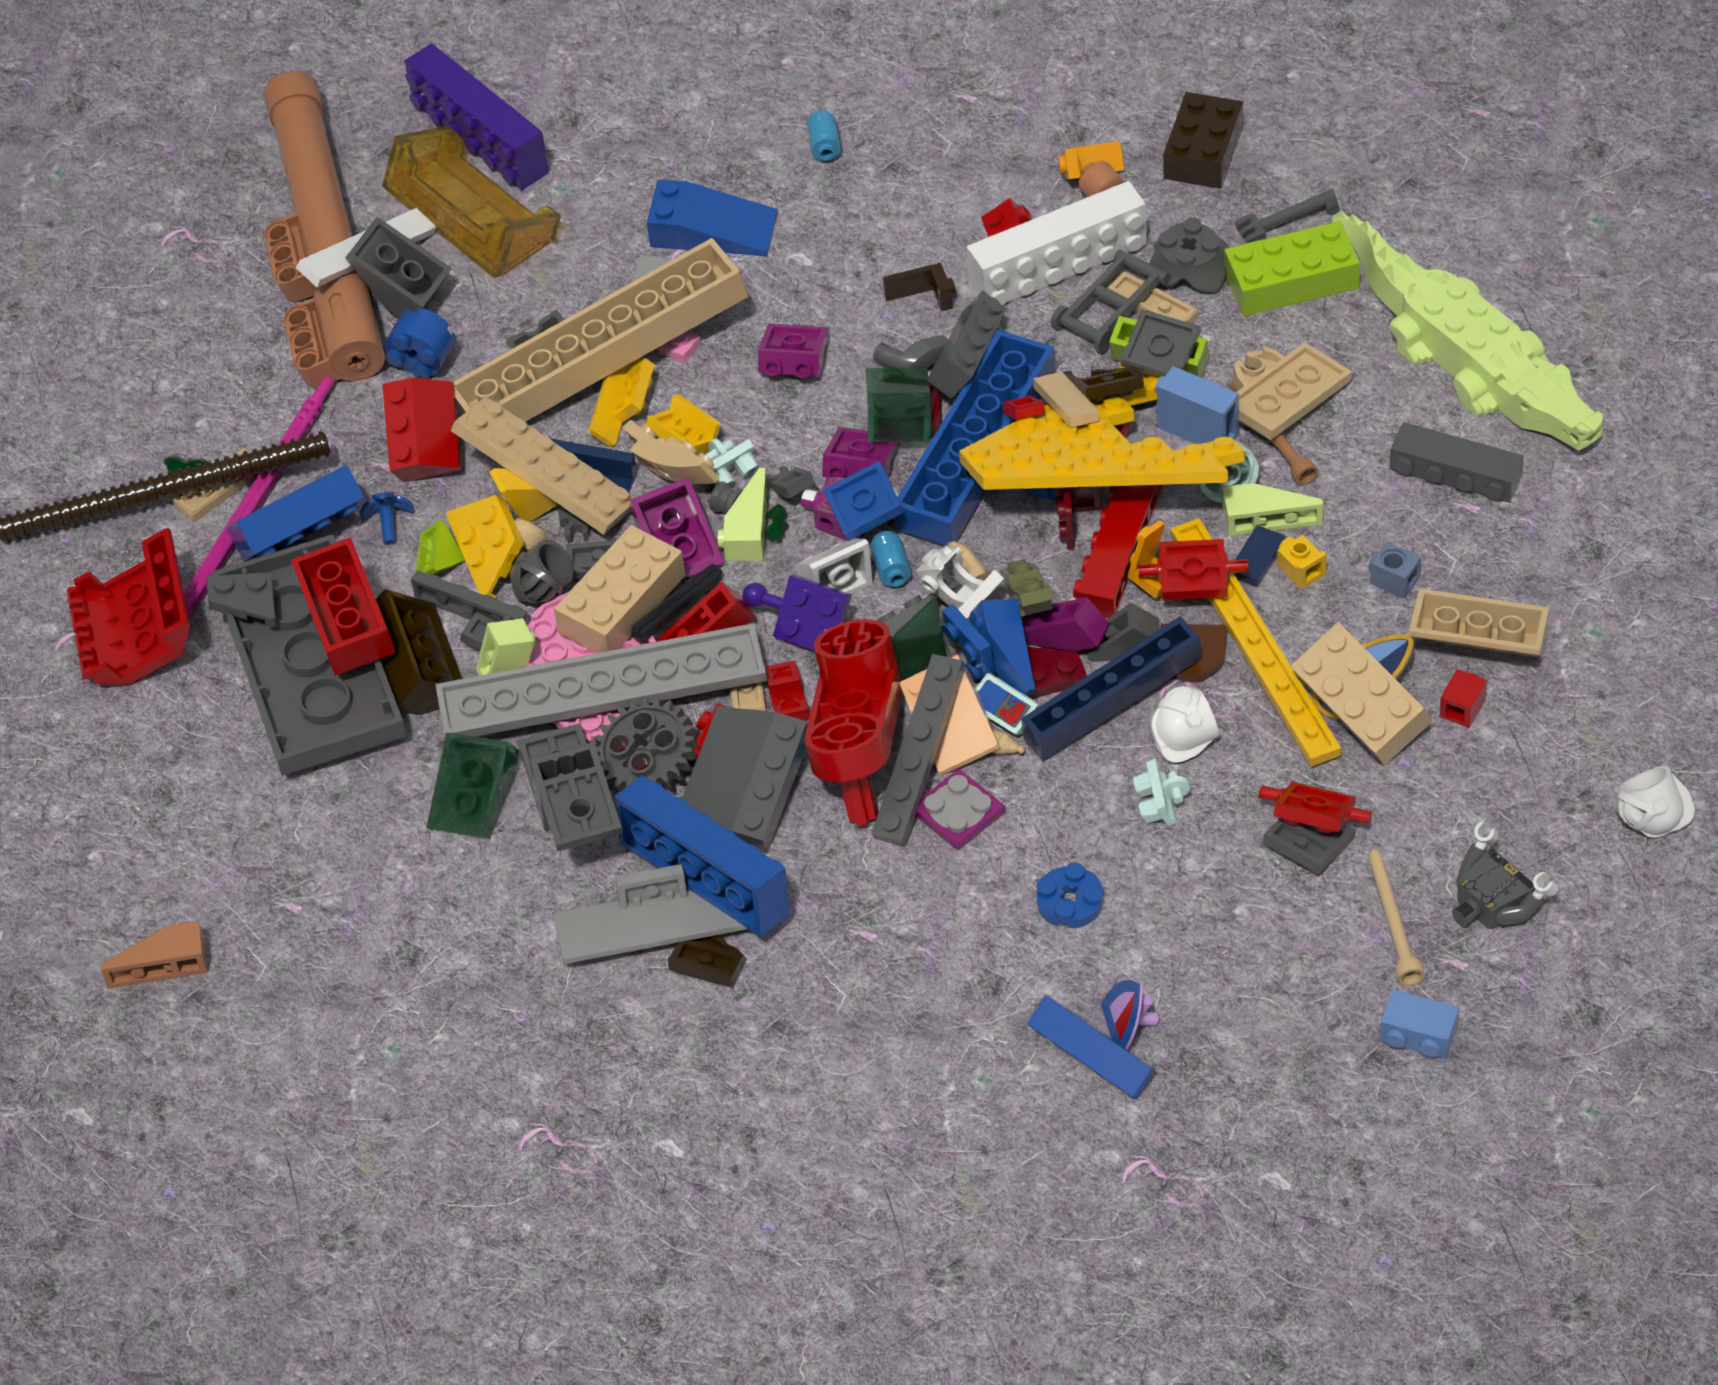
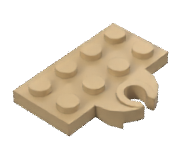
M1306 342L1286 356L1266 346H1263L1262 350L1245 353V362L1243 363V361L1237 359L1233 372V382L1238 390L1237 393H1239V420L1269 440H1272L1349 383L1352 378V371ZM1244 363H1245L1248 367H1252V368H1255V369H1257V370H1251V369L1246 368V367L1244 366Z

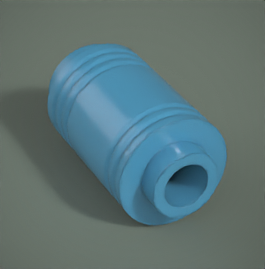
M826 110L815 111L807 121L812 155L819 161H830L835 159L841 152L836 118Z
M882 531L876 534L872 539L870 548L880 581L888 587H899L911 577V570L902 541L892 531Z

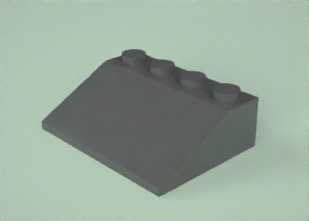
M717 706L682 799L700 813L707 814L723 828L730 829L746 843L753 844L760 852L767 854L806 750L805 733L808 725L807 721L777 712Z

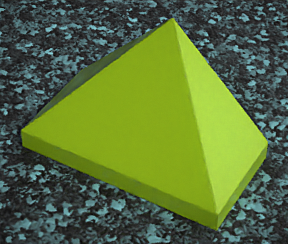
M439 519L420 533L415 573L418 570L426 574L439 575L465 561L461 550L444 521Z

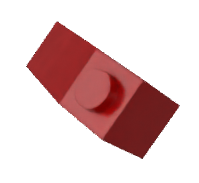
M721 582L659 637L656 642L747 625L756 616L750 607L745 604L739 593Z

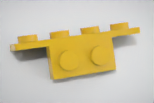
M642 357L604 377L588 431L609 447L616 444L622 423L633 415H639L645 407L646 401L644 399L653 381L651 375L655 365L646 358L641 360Z

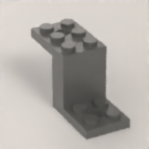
M580 723L517 740L544 830H551L557 852L622 834V827L595 743L587 744Z

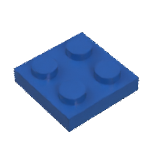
M880 461L823 489L848 541L904 513L903 507Z

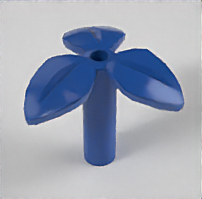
M395 492L373 494V499H368L360 510L361 520H365L380 511L382 538L385 545H392L396 542L393 508L414 514L413 504L403 496L394 495Z

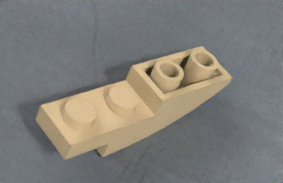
M631 419L622 428L635 441L630 451L635 454L637 459L646 468L655 474L675 482L689 477L691 484L716 483L720 479L712 470L714 463L702 452L697 456L698 451L687 440L680 443L673 436H670L667 440L661 436L655 439L657 434L645 423L640 427Z

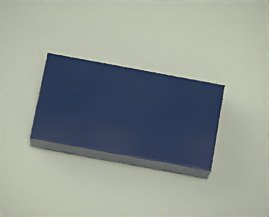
M1256 525L1235 559H1248V573H1234L1237 580L1258 587L1276 559L1277 549H1279L1281 542L1286 539V536Z

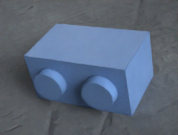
M1392 989L1380 1023V1041L1395 1048L1403 1047L1418 1051L1428 1057L1447 1059L1458 1028L1460 1007Z

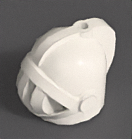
M1180 686L1171 689L1160 700L1158 708L1151 715L1150 729L1155 745L1161 757L1167 762L1178 763L1195 757L1213 739L1220 736L1209 703L1202 691L1193 687Z
M1658 766L1628 779L1620 786L1617 796L1618 814L1622 820L1631 828L1641 831L1648 837L1656 838L1681 829L1691 822L1695 813L1689 791L1671 773L1669 766Z

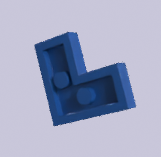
M954 604L942 610L945 623L942 626L943 631L951 642L956 640L961 646V650L966 657L967 664L965 665L973 681L978 680L981 682L987 673L996 676L991 645Z

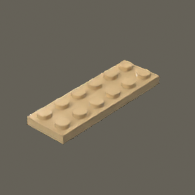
M484 397L459 417L451 428L453 433L603 535L630 512V499L636 498L628 493L626 489L616 485L598 470L591 468L579 460L573 453L566 451L549 437L541 434L526 424L524 420L517 418L501 407L499 403L488 397Z

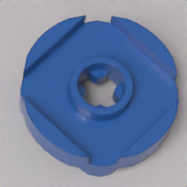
M1072 862L1067 866L1056 868L1048 872L1037 882V908L1040 915L1048 923L1058 926V923L1068 924L1069 928H1080L1093 922L1098 917L1101 905L1103 904V886L1098 877L1091 871L1086 870L1082 864ZM1066 893L1076 894L1075 901H1071L1069 898L1063 900L1062 898Z

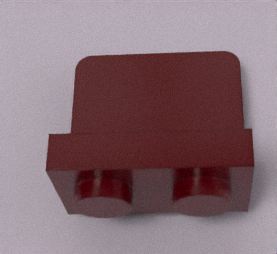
M1100 486L1056 488L1057 515L1059 520H1064L1058 521L1060 540H1066L1067 550L1073 549L1072 512L1101 510Z

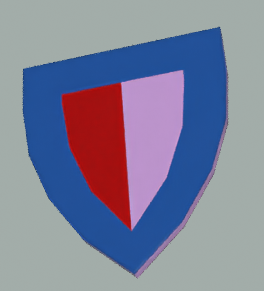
M1135 980L1121 981L1114 985L1101 1003L1111 1039L1127 1050L1134 1038L1138 1025L1156 1026L1158 1024L1157 1012H1147L1152 1004V998L1147 994H1143L1142 983Z

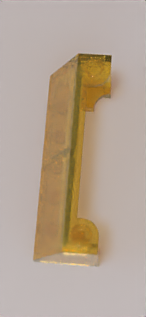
M444 126L395 136L382 187L410 210L417 208L437 226L436 231L492 277L496 278L505 275L554 241L561 215L550 206H542L537 210L536 215L474 167L462 157L464 142L461 136L451 127Z

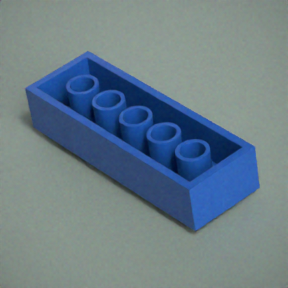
M643 775L614 796L615 808L622 827V834H619L621 845L656 868L682 864L686 888L760 937L764 936L790 915L786 870L779 861L772 860L760 852L753 844L746 843L730 829L723 828L707 814L700 813L689 806L684 799L677 798L666 791L661 784L654 783Z

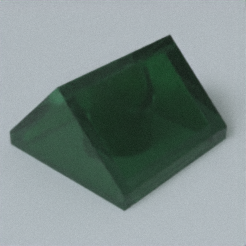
M932 598L891 638L902 681L926 670L932 654L950 657L947 637L942 627L944 624L939 603L935 598Z

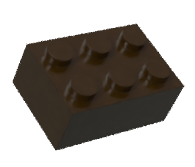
M1185 92L1163 153V179L1222 189L1243 129V101Z

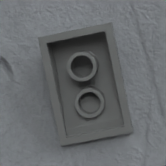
M379 217L375 218L345 258L384 306L398 317L409 308H411L409 312H416L418 308L425 309L439 291L452 269Z

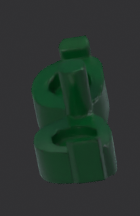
M174 455L164 458V464L168 471L176 473L179 468L183 471L187 466L195 468V465L198 463L201 466L205 465L207 461L203 458L184 460L182 457Z

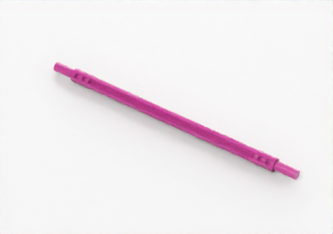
M324 378L314 394L307 397L277 446L281 445V441L289 443L292 438L297 441L300 440V436L306 435L323 408L322 402L334 385V381L331 378ZM275 468L272 473L264 471V475L259 476L258 474L185 588L184 596L189 617L207 591V576H212V571L221 569L235 547L226 528L259 509L283 469L278 471Z

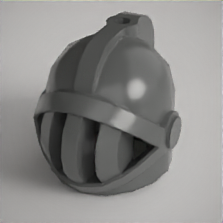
M543 540L527 552L521 553L510 570V580L514 596L521 602L527 601L533 604L545 603L554 597L560 596L573 578V566L569 555L560 544L552 540Z

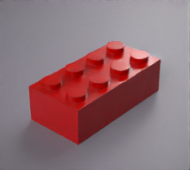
M351 537L291 559L335 676L396 653Z

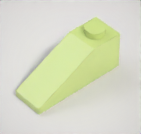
M759 468L724 516V529H718V548H724L725 561H763L768 494L766 468Z
M1255 483L1222 487V509L1228 536L1251 534L1256 525L1275 531L1323 524L1322 499Z

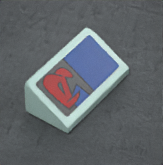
M987 673L976 687L988 718L1017 735L1023 734L1021 718L1040 707L1039 703L991 673Z

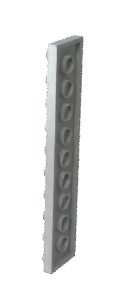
M752 623L435 685L446 742L617 710L619 706L627 708L630 707V701L632 700L638 706L641 705L645 697L649 703H653L656 698L664 701L767 681L755 625Z

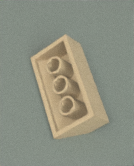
M1419 588L1409 628V636L1412 639L1542 658L1547 634L1549 607Z

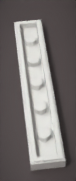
M417 208L386 221L387 224L413 242L433 235L437 227ZM365 231L299 260L296 269L316 287L354 271L355 269L345 258Z

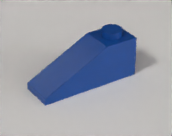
M981 600L970 612L969 622L991 645L994 669L1001 680L1029 696L1035 690L1018 600Z

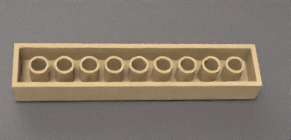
M710 238L453 381L456 409L462 416L484 397H488L499 403L501 407L517 418L526 422L749 297L741 273L715 240Z

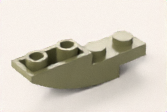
M1026 559L1007 563L1008 569L1000 570L1010 599L1018 600L1021 616L1052 609L1051 600L1054 599L1051 586L1042 581L1040 568L1030 562H1026Z

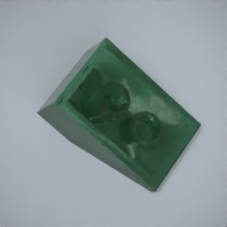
M927 367L865 368L867 442L930 441L931 410Z
M446 732L426 828L490 839L513 783L519 749L505 741Z

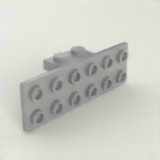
M682 864L616 876L618 901L565 910L553 914L561 955L565 964L748 929L686 888Z

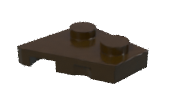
M1132 368L1091 370V376L1085 378H1077L1072 374V371L1063 372L1090 402H1099L1104 400L1105 396L1114 394L1127 396L1132 394L1133 390L1144 388L1143 376Z
M720 935L678 942L668 959L669 970L732 987L744 965V954L734 946L728 945Z

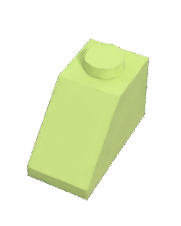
M523 618L487 623L476 666L479 676L522 668L529 664L536 641L534 633L529 631Z

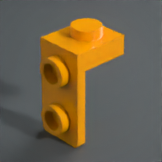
M1119 141L1061 149L1062 156H1058L1059 172L1065 175V179L1080 178L1082 169L1091 162H1108L1116 172L1124 169L1121 143Z
M1161 520L1150 527L1145 526L1137 535L1136 541L1138 543L1135 552L1129 560L1131 566L1127 576L1155 599L1162 595V585L1158 577L1139 578L1138 564H1157L1158 559L1155 558L1165 527V523Z

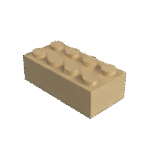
M630 525L554 608L558 633L595 653L620 649L630 638L632 625L658 606L685 577L682 551Z
M1339 621L1290 666L1298 678L1384 766L1433 721L1425 708Z

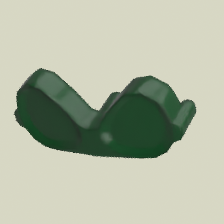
M777 504L767 512V516L773 522L765 531V536L770 541H776L779 544L782 542L781 538L784 529L789 528V525L784 521L786 510L780 504Z

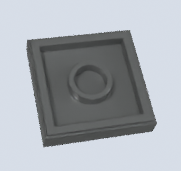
M1142 309L1120 364L1122 367L1132 368L1135 371L1157 378L1166 376L1172 366L1185 371L1201 333V327Z

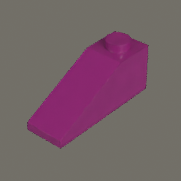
M1087 597L1051 604L1052 609L1021 616L1026 643L1073 652L1098 647L1109 624Z

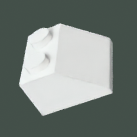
M853 538L836 544L815 556H810L797 563L798 576L849 594L873 584L869 543L866 539Z

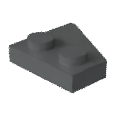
M271 572L207 576L209 609L222 613H232L235 617L245 620L249 616L265 620L266 626L276 627Z
M1280 818L1264 833L1263 843L1314 873L1319 874L1354 840L1356 830L1345 826L1344 832L1334 831L1326 833L1317 830L1315 826L1303 823L1293 825L1284 822L1283 818Z

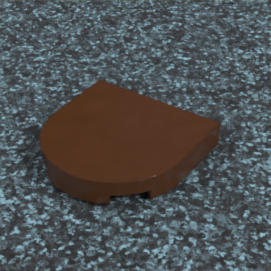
M1161 623V628L1164 627V626L1167 625V624H1166V623ZM1188 624L1200 637L1201 659L1175 675V678L1186 682L1204 681L1208 679L1207 676L1222 668L1225 661L1226 625Z

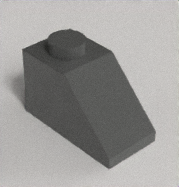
M1133 603L1128 604L1107 619L1109 624L1103 634L1102 641L1098 647L1087 649L1088 659L1092 662L1113 660L1160 629L1159 618Z

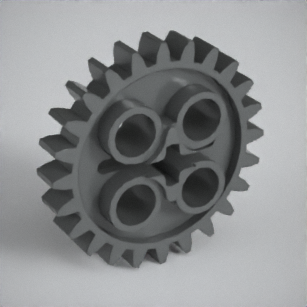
M645 697L642 700L641 706L638 707L632 700L630 701V709L627 711L619 706L618 711L620 715L615 717L609 714L607 717L611 722L610 725L599 726L604 735L594 736V740L598 745L596 749L608 787L610 789L615 787L619 793L643 775L654 783H659L672 789L670 780L675 778L682 781L681 769L690 771L691 767L687 760H693L697 757L693 751L694 748L698 747L695 739L697 732L689 716L684 714L680 706L675 708L671 701L666 702L663 706L659 698H656L653 704L650 705Z

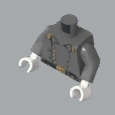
M1480 822L1474 830L1478 840L1476 844H1471L1460 866L1456 880L1458 887L1457 901L1460 905L1452 910V914L1455 920L1462 926H1466L1475 918L1487 929H1494L1500 925L1524 923L1542 904V897L1544 895L1549 897L1556 894L1558 885L1551 881L1543 888L1545 882L1550 878V875L1546 872L1538 873L1532 883L1492 847L1487 851L1485 849L1486 845L1497 841L1498 831L1493 828L1490 835L1483 838V831L1486 829L1487 823Z

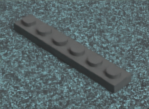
M936 654L931 656L871 834L876 840L902 846L906 845L966 666L963 660Z

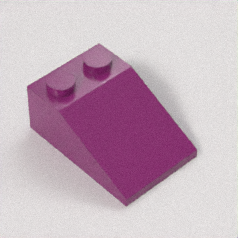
M689 477L630 499L629 510L636 527L682 551L685 577L681 581L699 574L710 564H715L717 567L725 564Z

